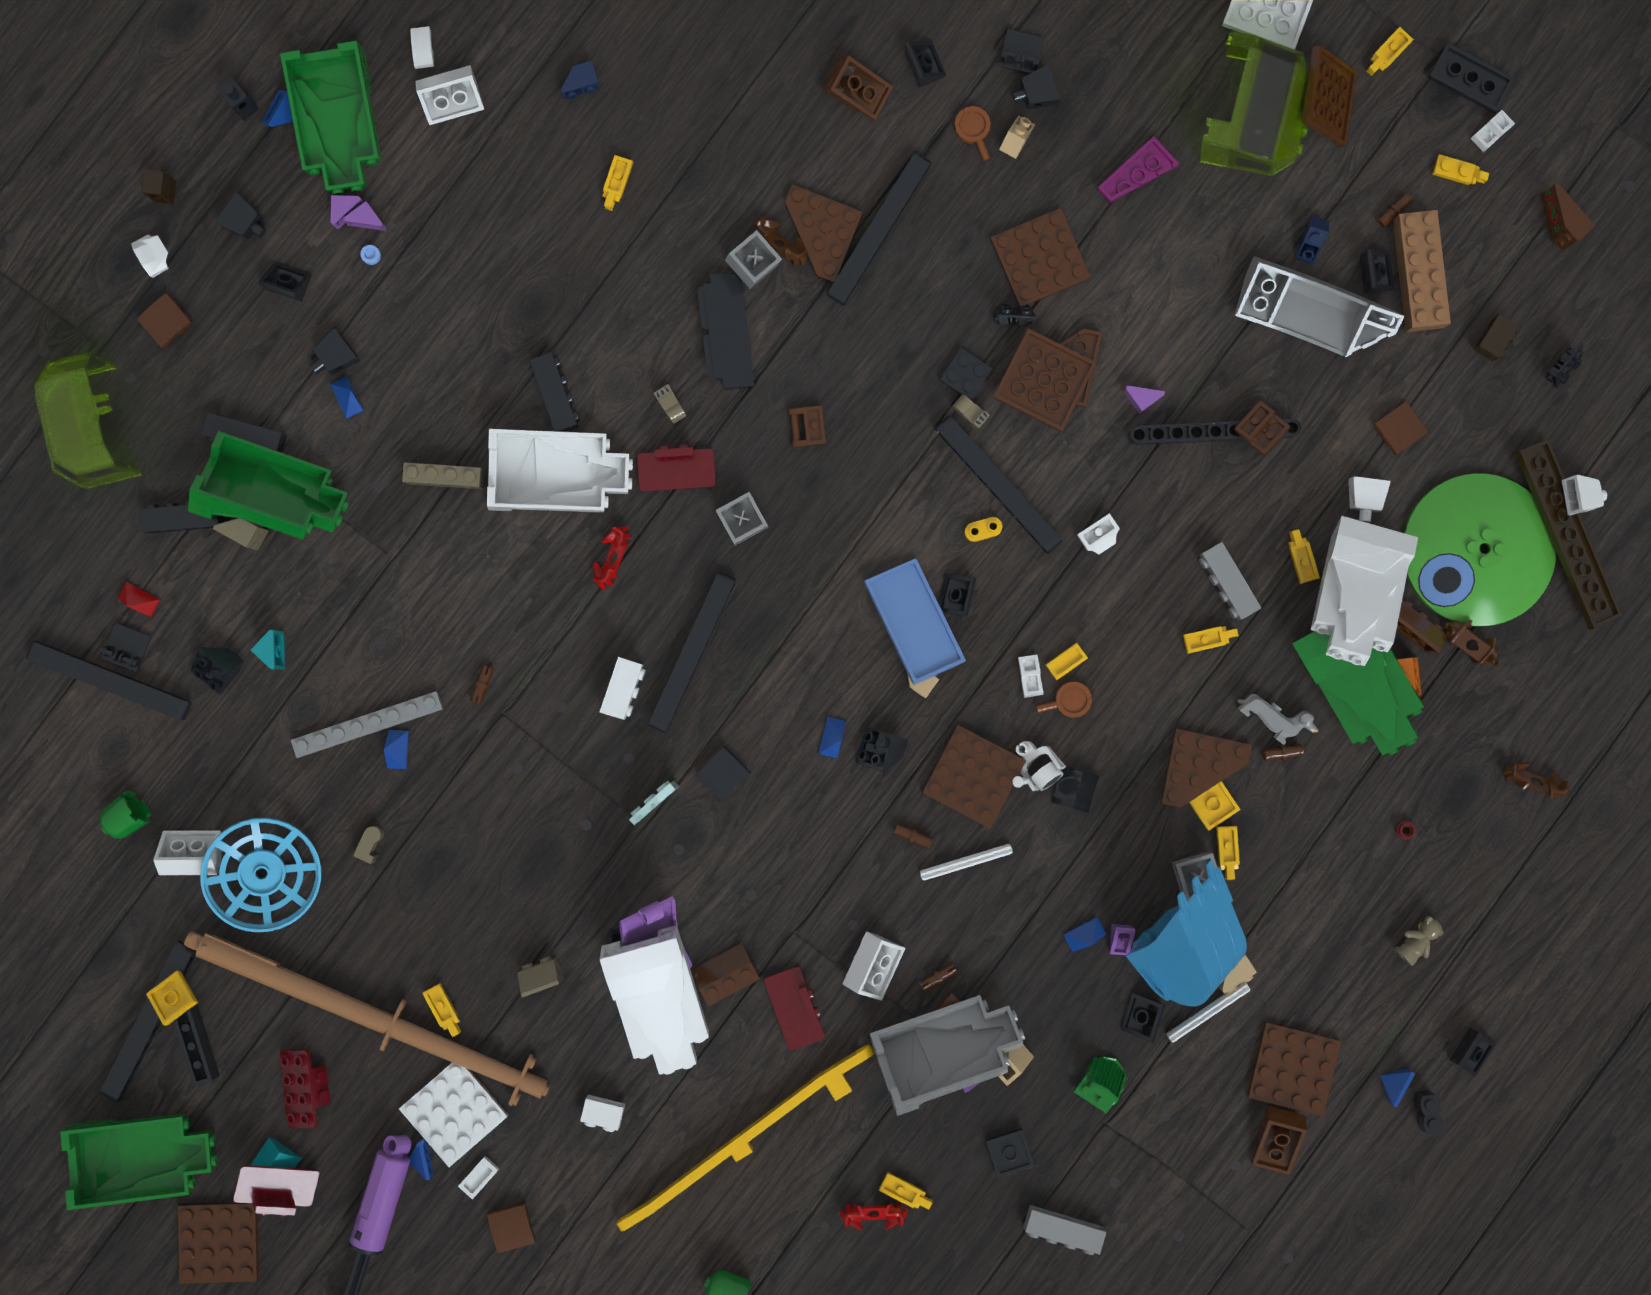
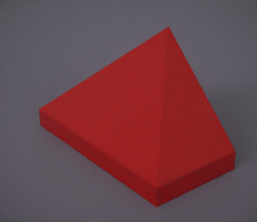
M129 582L125 583L117 597L127 607L152 617L161 601Z

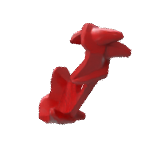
M626 526L612 527L611 532L602 539V543L611 542L604 566L601 568L597 562L593 563V581L597 582L602 590H606L605 584L609 586L614 585L611 579H616V573L626 546L629 545L626 539H631L629 534L624 533L629 529ZM617 553V560L612 564L611 558L613 554Z
M899 1202L896 1203V1208L893 1204L888 1206H859L855 1204L852 1209L850 1203H847L846 1213L843 1210H840L839 1213L846 1227L852 1226L862 1230L863 1227L860 1223L862 1220H886L885 1229L887 1230L896 1225L902 1226L908 1209L905 1208L901 1212ZM870 1211L879 1212L877 1215L869 1214Z

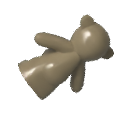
M1427 916L1423 922L1419 923L1418 929L1420 931H1406L1404 933V936L1407 937L1405 943L1394 948L1398 955L1410 966H1413L1421 956L1428 958L1430 955V940L1437 939L1444 933L1441 924L1430 916Z

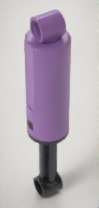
M406 1135L388 1136L384 1140L383 1149L376 1153L348 1243L349 1247L356 1251V1255L343 1295H359L371 1255H380L383 1252L411 1162L410 1158L406 1155L411 1149V1140Z

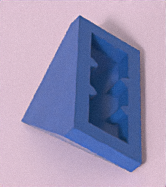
M279 90L261 121L264 125L273 127L293 122L288 93L286 91Z
M348 376L330 384L346 419L364 411Z
M827 717L819 754L834 758L838 757L846 721Z
M389 730L384 747L387 768L407 769L409 731Z
M1095 917L1063 935L1071 951L1074 952L1092 946L1104 937L1106 933L1098 917Z
M1404 1068L1380 1075L1387 1102L1397 1108L1415 1073Z
M422 1138L409 1157L411 1160L410 1164L425 1180H430L434 1176L427 1141Z

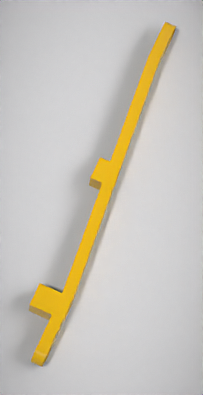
M867 1044L819 1073L652 1199L621 1217L616 1222L620 1231H625L653 1214L732 1155L737 1162L751 1154L753 1146L750 1141L824 1085L827 1086L835 1101L852 1092V1087L844 1073L867 1060L875 1053L871 1045Z

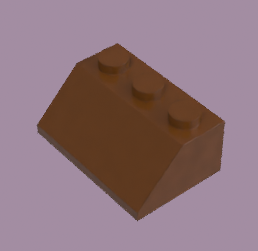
M1405 599L1402 600L1396 630L1425 653H1439L1447 637L1442 632L1444 629L1440 625L1432 624L1427 620L1428 616L1423 612H1417L1413 609L1412 603Z
M743 942L692 969L698 988L708 1007L760 979V974Z

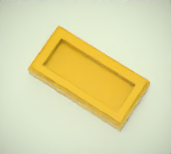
M1075 643L1045 664L1055 680H1058L1088 659L1078 643Z

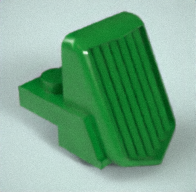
M1102 1056L1098 1059L1095 1057L1085 1070L1082 1079L1074 1088V1093L1104 1113H1107L1111 1106L1118 1102L1120 1094L1124 1090L1128 1079L1126 1071L1116 1058Z

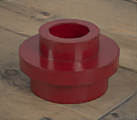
M1401 821L1396 827V833L1399 838L1409 840L1414 837L1416 828L1410 821ZM1404 827L1408 828V832L1406 834L1403 833Z

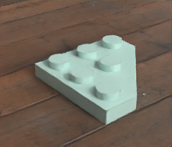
M667 781L657 789V795L653 793L644 801L645 806L642 808L638 806L630 813L632 817L629 820L632 824L636 825L674 792L679 785L675 781L671 783Z

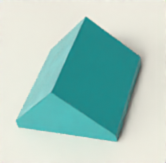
M269 630L251 651L270 669L285 670L284 631Z
M270 1136L251 1165L296 1168L302 1157Z

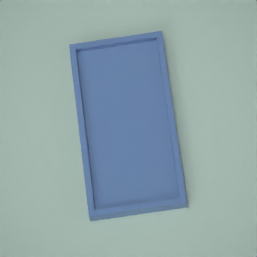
M916 558L864 581L913 685L966 661Z

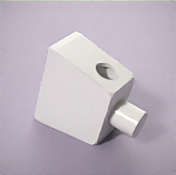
M1575 475L1562 480L1568 515L1603 507L1604 501L1607 499V492L1601 490L1598 479Z
M1351 477L1348 481L1350 509L1360 511L1359 521L1371 522L1372 512H1380L1383 509L1390 481Z

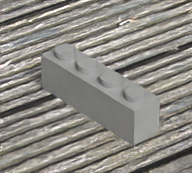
M1223 542L1199 554L1201 566L1204 569L1207 568L1210 573V581L1219 588V596L1223 602H1227L1229 605V613L1234 619L1242 620L1261 609Z
M1033 1205L1029 1206L1023 1226L1027 1235L1032 1238L1043 1237L1049 1243H1063L1069 1249H1083V1252L1089 1255H1094V1253L1100 1255L1106 1236V1230L1103 1226Z

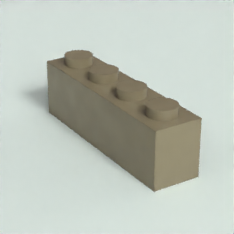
M404 463L402 482L411 485L483 489L485 470L478 467Z

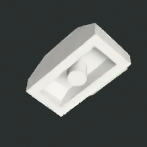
M146 235L131 243L134 253L150 277L154 278L169 269L166 264L168 252L158 235Z
M1109 513L1077 534L1087 551H1094L1099 555L1116 544V535L1120 528Z

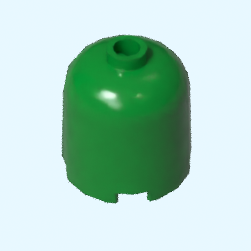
M128 790L108 804L99 815L103 833L116 839H122L149 823L148 817L151 816V812L144 800L139 801L134 797L136 793Z
M722 1269L716 1271L712 1278L708 1276L703 1287L706 1288L705 1295H747L752 1282Z

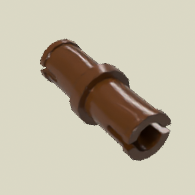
M1404 192L1394 203L1388 205V209L1376 219L1377 223L1385 228L1413 201L1412 197Z
M482 665L478 680L474 682L475 688L470 702L475 703L478 696L476 704L482 705L486 689L490 687L488 684L494 671L493 668L489 667L485 675L487 666Z
M1302 744L1292 746L1279 745L1278 748L1262 750L1264 761L1286 760L1289 757L1303 756L1304 754Z
M900 823L897 824L893 833L909 840V843L914 842L929 849L933 838L917 832L918 829L914 828L913 830Z
M951 962L938 971H933L932 975L919 981L920 986L929 983L922 988L923 991L926 992L938 984L942 985L943 981L957 974L956 968L948 972L954 968L953 963Z

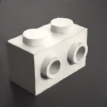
M588 1095L580 1121L585 1122L584 1125L589 1127H596L597 1125L603 1127L605 1131H618L625 1104Z

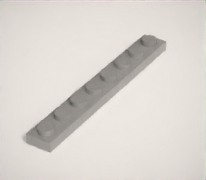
M438 691L292 739L291 743L296 758H300L443 710L444 708Z

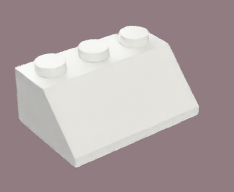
M471 65L416 81V91L429 125L484 110Z
M618 657L600 713L623 720L627 716L630 717L633 706H631L632 699H636L639 692L637 687L638 681L643 680L646 671L643 669L644 665Z
M163 831L153 860L158 874L200 875L206 851L221 831ZM217 847L210 857L207 875H217L221 863V850Z
M866 931L846 974L843 985L857 994L882 1001L905 947Z

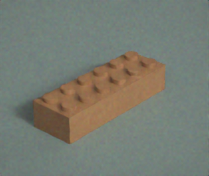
M1438 211L1399 214L1393 219L1403 314L1405 316V331L1413 332L1445 328L1451 324Z

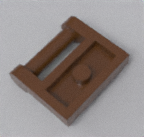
M822 405L788 410L793 435L792 448L826 444ZM802 414L804 415L806 440H801L798 415Z

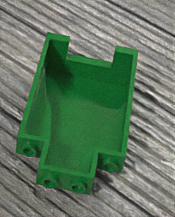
M357 41L337 44L338 49L303 54L299 50L280 53L302 170L309 173V175H318L322 171L325 189L332 193V195L344 194V190L350 189L351 192L362 191L363 187H368L364 163L366 166L376 165L377 161H382L370 98L372 89L365 48Z
M218 431L211 445L210 458L202 475L196 476L190 488L188 512L211 519L213 515L241 518L304 540L307 533L311 534L313 526L332 533L336 526L340 527L343 519L341 513L342 511H347L349 501H347V492L331 487L333 479L330 478L332 470Z
M1314 631L1292 643L1316 684H1319L1353 744L1358 742L1361 745L1370 740L1368 736L1371 735L1382 756L1385 754L1391 756L1399 751L1398 747L1404 744L1408 747L1417 742L1416 738L1419 735L1408 715L1412 717L1417 716L1423 712L1421 709L1425 705L1391 648L1388 652L1372 648L1370 658L1366 665L1362 666L1326 655L1330 637L1326 634H1319Z
M186 1113L123 1121L108 1119L70 1123L60 1131L62 1151H67L70 1187L65 1190L67 1210L189 1195L192 1189L195 1188L194 1176L191 1177V1175L210 1173L217 1166V1155L213 1154V1147L216 1144L215 1135H212L211 1129L187 1132V1130H190V1120L186 1118Z

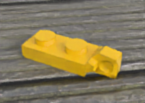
M1399 27L1374 53L1370 59L1373 64L1366 72L1372 76L1379 68L1383 71L1414 39Z
M1440 154L1437 156L1432 173L1435 176L1466 185L1476 184V182L1484 184L1489 177V173L1481 171L1479 166Z
M617 155L614 156L603 188V197L606 198L604 203L605 209L612 211L615 201L620 202L633 166L632 160Z
M1299 529L1289 532L1292 541L1288 542L1289 550L1299 583L1302 584L1320 578L1309 541L1307 542L1306 537H1301Z
M1220 626L1185 634L1183 638L1187 654L1226 645L1229 643V638L1239 635L1237 629L1227 631L1226 626Z
M1237 826L1216 827L1220 869L1224 870L1226 880H1234V869H1238V865H1240Z
M439 983L423 992V996L439 1026L444 1030L448 1029L452 1037L458 1035L461 1032L457 1024L460 1022L459 1016L442 984Z
M888 1171L879 1187V1191L912 1208L918 1209L921 1205L929 1210L933 1203L931 1199L925 1196L926 1192L921 1188Z

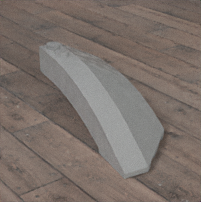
M1255 256L1246 273L1235 311V316L1287 333L1344 357L1351 355L1356 350L1365 349L1378 343L1377 341L1395 335L1405 317L1398 312L1350 291Z

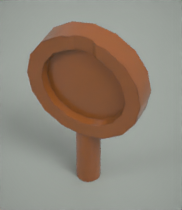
M966 107L956 116L954 124L955 133L965 143H976L983 161L990 159L983 140L990 130V118L986 111L980 107Z
M1067 682L1057 690L1055 701L1038 705L1036 709L1038 713L1058 708L1064 716L1070 718L1080 717L1090 709L1092 696L1084 684Z

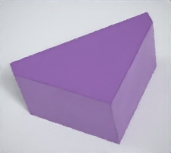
M331 195L330 222L337 229L344 225V217L363 204V200L359 196Z
M366 201L344 217V222L348 226L386 231V226Z
M1126 386L1123 393L1140 414L1163 397L1165 391Z
M1120 924L1111 925L1110 954L1127 955L1130 952L1135 935L1134 927Z

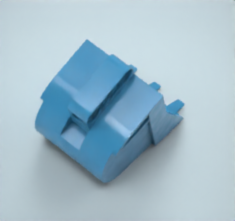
M1211 860L1206 864L1208 878L1205 882L1201 884L1198 876H1195L1192 879L1194 894L1187 900L1181 891L1177 896L1178 906L1167 910L1151 928L1145 930L1134 941L1133 948L1126 955L1135 969L1160 997L1166 1001L1172 1000L1185 1006H1199L1205 1003L1242 960L1247 950L1245 935L1231 904L1233 901L1221 869L1219 867L1215 869Z

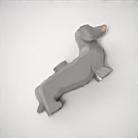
M1251 694L1245 700L1238 699L1237 701L1241 704L1237 708L1247 717L1250 716V710L1257 714L1266 727L1276 733L1273 737L1283 745L1286 743L1285 739L1287 737L1296 736L1302 728H1306L1312 733L1319 731L1313 723L1314 716L1309 711H1301L1294 717L1288 718L1280 713L1282 709L1273 702L1271 705L1256 694Z

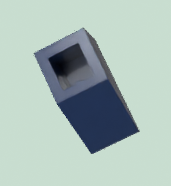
M592 60L572 67L561 88L564 99H575L580 94H592L597 89H600Z
M1311 215L1304 229L1296 259L1314 264L1329 233L1328 220Z

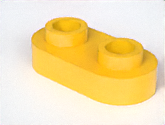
M996 517L972 522L965 528V537L971 542L995 537L1002 531V522ZM991 523H994L996 525L995 530L990 529L989 526ZM973 528L978 530L977 535H972L971 530Z

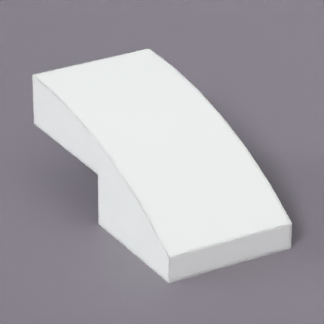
M430 27L411 28V44L415 69L434 67Z
M1501 110L1471 137V140L1484 152L1515 123Z
M1038 656L1018 657L1024 698L1043 695Z

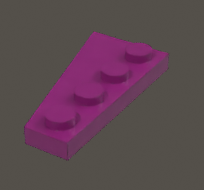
M1153 136L1105 180L1097 190L1111 203L1174 169L1180 163Z

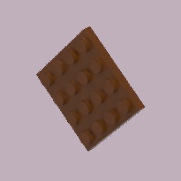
M1313 46L1310 56V71L1307 76V92L1304 96L1305 106L1302 113V123L1337 146H1346L1357 71L1322 46Z
M1061 208L990 238L1018 306H1027L1091 278Z
M1028 328L993 398L1062 432L1097 362Z
M957 725L923 794L991 829L1014 786V777L1019 776L1026 760Z
M1264 1022L1247 1097L1324 1116L1341 1041Z
M225 1202L178 1205L179 1284L257 1282L259 1280L258 1214L254 1212L253 1203Z

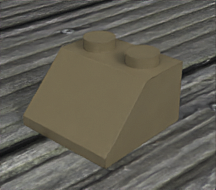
M241 518L214 525L212 528L244 547L254 550L259 549L269 530L263 528L264 526Z
M551 956L540 959V963L535 965L532 962L521 966L522 969L517 972L522 997L558 985L564 979L557 957L551 959Z

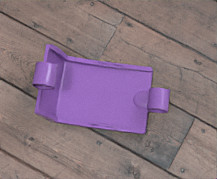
M672 896L659 903L658 901L639 909L638 913L621 920L620 937L622 947L658 936V930L677 925L674 897ZM685 950V954H686V957H687V960H688V964H689V967L691 968V967H692V963H691V961H690V959H689V957H688V954H687V952H686V950Z

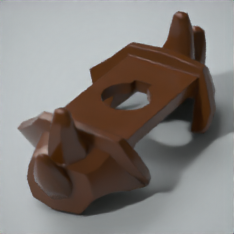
M765 216L752 223V227L757 226L755 231L757 230L772 248L784 256L786 261L793 260V267H796L799 262H801L802 266H805L808 250L804 248L799 237H796L795 246L791 245L774 230L781 223L768 220ZM774 240L780 241L783 247L777 246Z
M1451 620L1444 625V633L1447 635L1446 638L1449 641V645L1453 646L1455 644L1469 654L1474 664L1489 665L1491 663L1495 666H1500L1497 657L1498 651L1495 648L1497 638H1487L1488 644L1467 629L1472 625V620H1469L1467 623ZM1471 639L1476 640L1478 649L1469 650L1466 647L1467 641Z
M1515 762L1513 766L1506 768L1502 772L1503 775L1508 774L1506 776L1507 782L1514 779L1516 786L1523 789L1527 787L1549 795L1550 799H1555L1562 795L1566 797L1568 794V781L1562 780L1553 771H1551V776L1548 779L1528 772L1525 768L1530 766V762ZM1531 779H1536L1542 785L1535 786Z

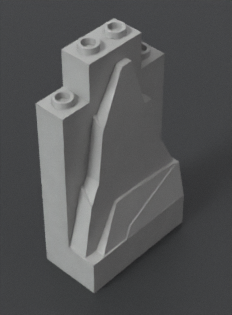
M979 995L870 1033L871 1043L897 1116L918 1109L919 1105L926 1101L1008 1073L1010 1063L1007 1055H1003V1053L1023 1047V1040H1025L1022 1029H1018L1016 1025L1018 1018L1015 1011H1011L1010 1007L1006 1006L987 1013L989 1011L986 1000L982 1001Z

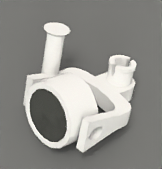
M1023 741L1016 746V752L1026 762L1020 772L1023 777L1016 776L1013 779L1015 787L1019 788L1022 785L1028 784L1032 791H1043L1063 776L1064 773L1061 769H1064L1066 766L1049 746H1042L1037 749L1030 741ZM1048 754L1052 762L1043 766L1031 777L1028 773L1029 766L1039 756Z

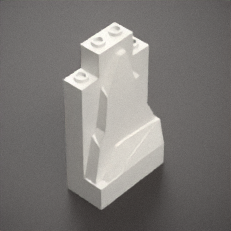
M489 429L488 510L512 511V509L604 512V508H608V496H605V493L628 494V489L632 490V478H629V470H632L633 459H629V454L606 453V450H610V439H606V434Z
M1341 516L1330 539L1311 625L1312 631L1330 636L1326 655L1334 659L1351 662L1355 665L1365 666L1370 658L1372 648L1385 652L1390 650L1395 639L1408 567L1415 556L1418 537Z
M677 925L658 930V936L623 947L621 941L603 945L601 947L600 963L613 1001L616 1000L633 1058L644 1059L653 1054L659 1075L671 1074L675 1070L681 1068L689 1069L696 1065L697 1056L693 1042L701 1043L709 1038V1029Z

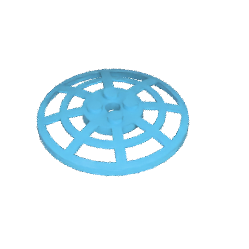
M273 818L243 820L221 832L207 849L200 872L201 888L208 906L227 924L251 932H269L281 929L299 919L314 902L321 882L319 855L310 839L290 823ZM259 823L277 824L288 828L291 832L285 839L273 834L260 833ZM251 824L252 835L241 838L232 846L221 841L235 829ZM297 836L303 839L309 847L314 863H302L298 851L291 844ZM261 839L273 840L280 844L272 852L263 849ZM253 840L255 851L245 856L236 850L244 843ZM217 847L225 852L220 864L219 875L207 878L208 863L212 852ZM286 848L294 856L296 864H284L280 855ZM230 856L240 862L238 871L226 874V865ZM260 868H264L267 871V875L263 878L256 875V871ZM315 870L314 886L309 897L305 900L297 893L302 884L303 871ZM297 872V879L293 889L283 883L286 873ZM227 881H239L243 889L237 897L229 889ZM221 884L225 895L232 902L226 912L214 901L208 885ZM278 889L287 895L281 901L270 905L269 895ZM249 894L261 896L262 906L250 905L243 901ZM291 900L301 906L289 917L272 923L271 911L283 907ZM239 907L250 912H263L264 924L245 923L236 920L232 916Z

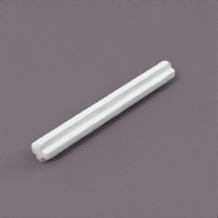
M1005 844L921 870V879L925 881L1013 853L1010 844Z
M1240 983L1235 991L1225 993L1167 1033L1171 1042L1177 1041L1250 991L1248 984Z

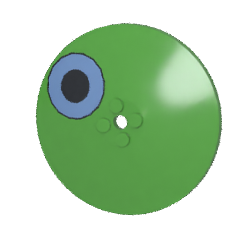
M1475 473L1444 481L1427 492L1419 500L1406 522L1403 533L1418 537L1415 556L1408 567L1407 580L1417 597L1430 610L1449 621L1456 620L1467 623L1469 620H1472L1471 626H1489L1514 619L1538 601L1553 575L1556 549L1535 499L1524 487L1507 478ZM1482 543L1488 546V552L1486 554H1483L1480 551V545Z

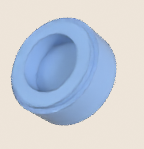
M366 245L361 250V258L366 264L375 265L381 259V252L374 245Z

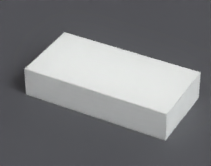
M484 1156L458 1187L473 1199L500 1168Z

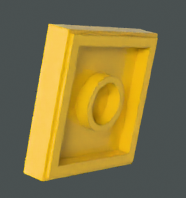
M1222 781L1189 802L1207 831H1210L1241 810Z
M178 970L146 993L164 1026L169 1025L198 1003L182 972Z

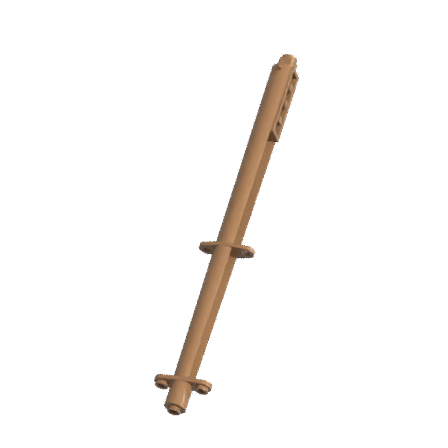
M190 931L184 945L196 950V957L384 1034L385 1037L380 1047V1050L383 1052L390 1038H394L515 1088L508 1104L510 1106L517 1105L521 1096L518 1094L519 1090L541 1099L542 1095L546 1097L550 1085H547L548 1080L527 1072L529 1068L533 1069L537 1060L533 1054H530L521 1072L401 1019L400 1016L406 1005V1000L404 999L399 1004L395 1015H392L281 967V963L211 933L202 935Z

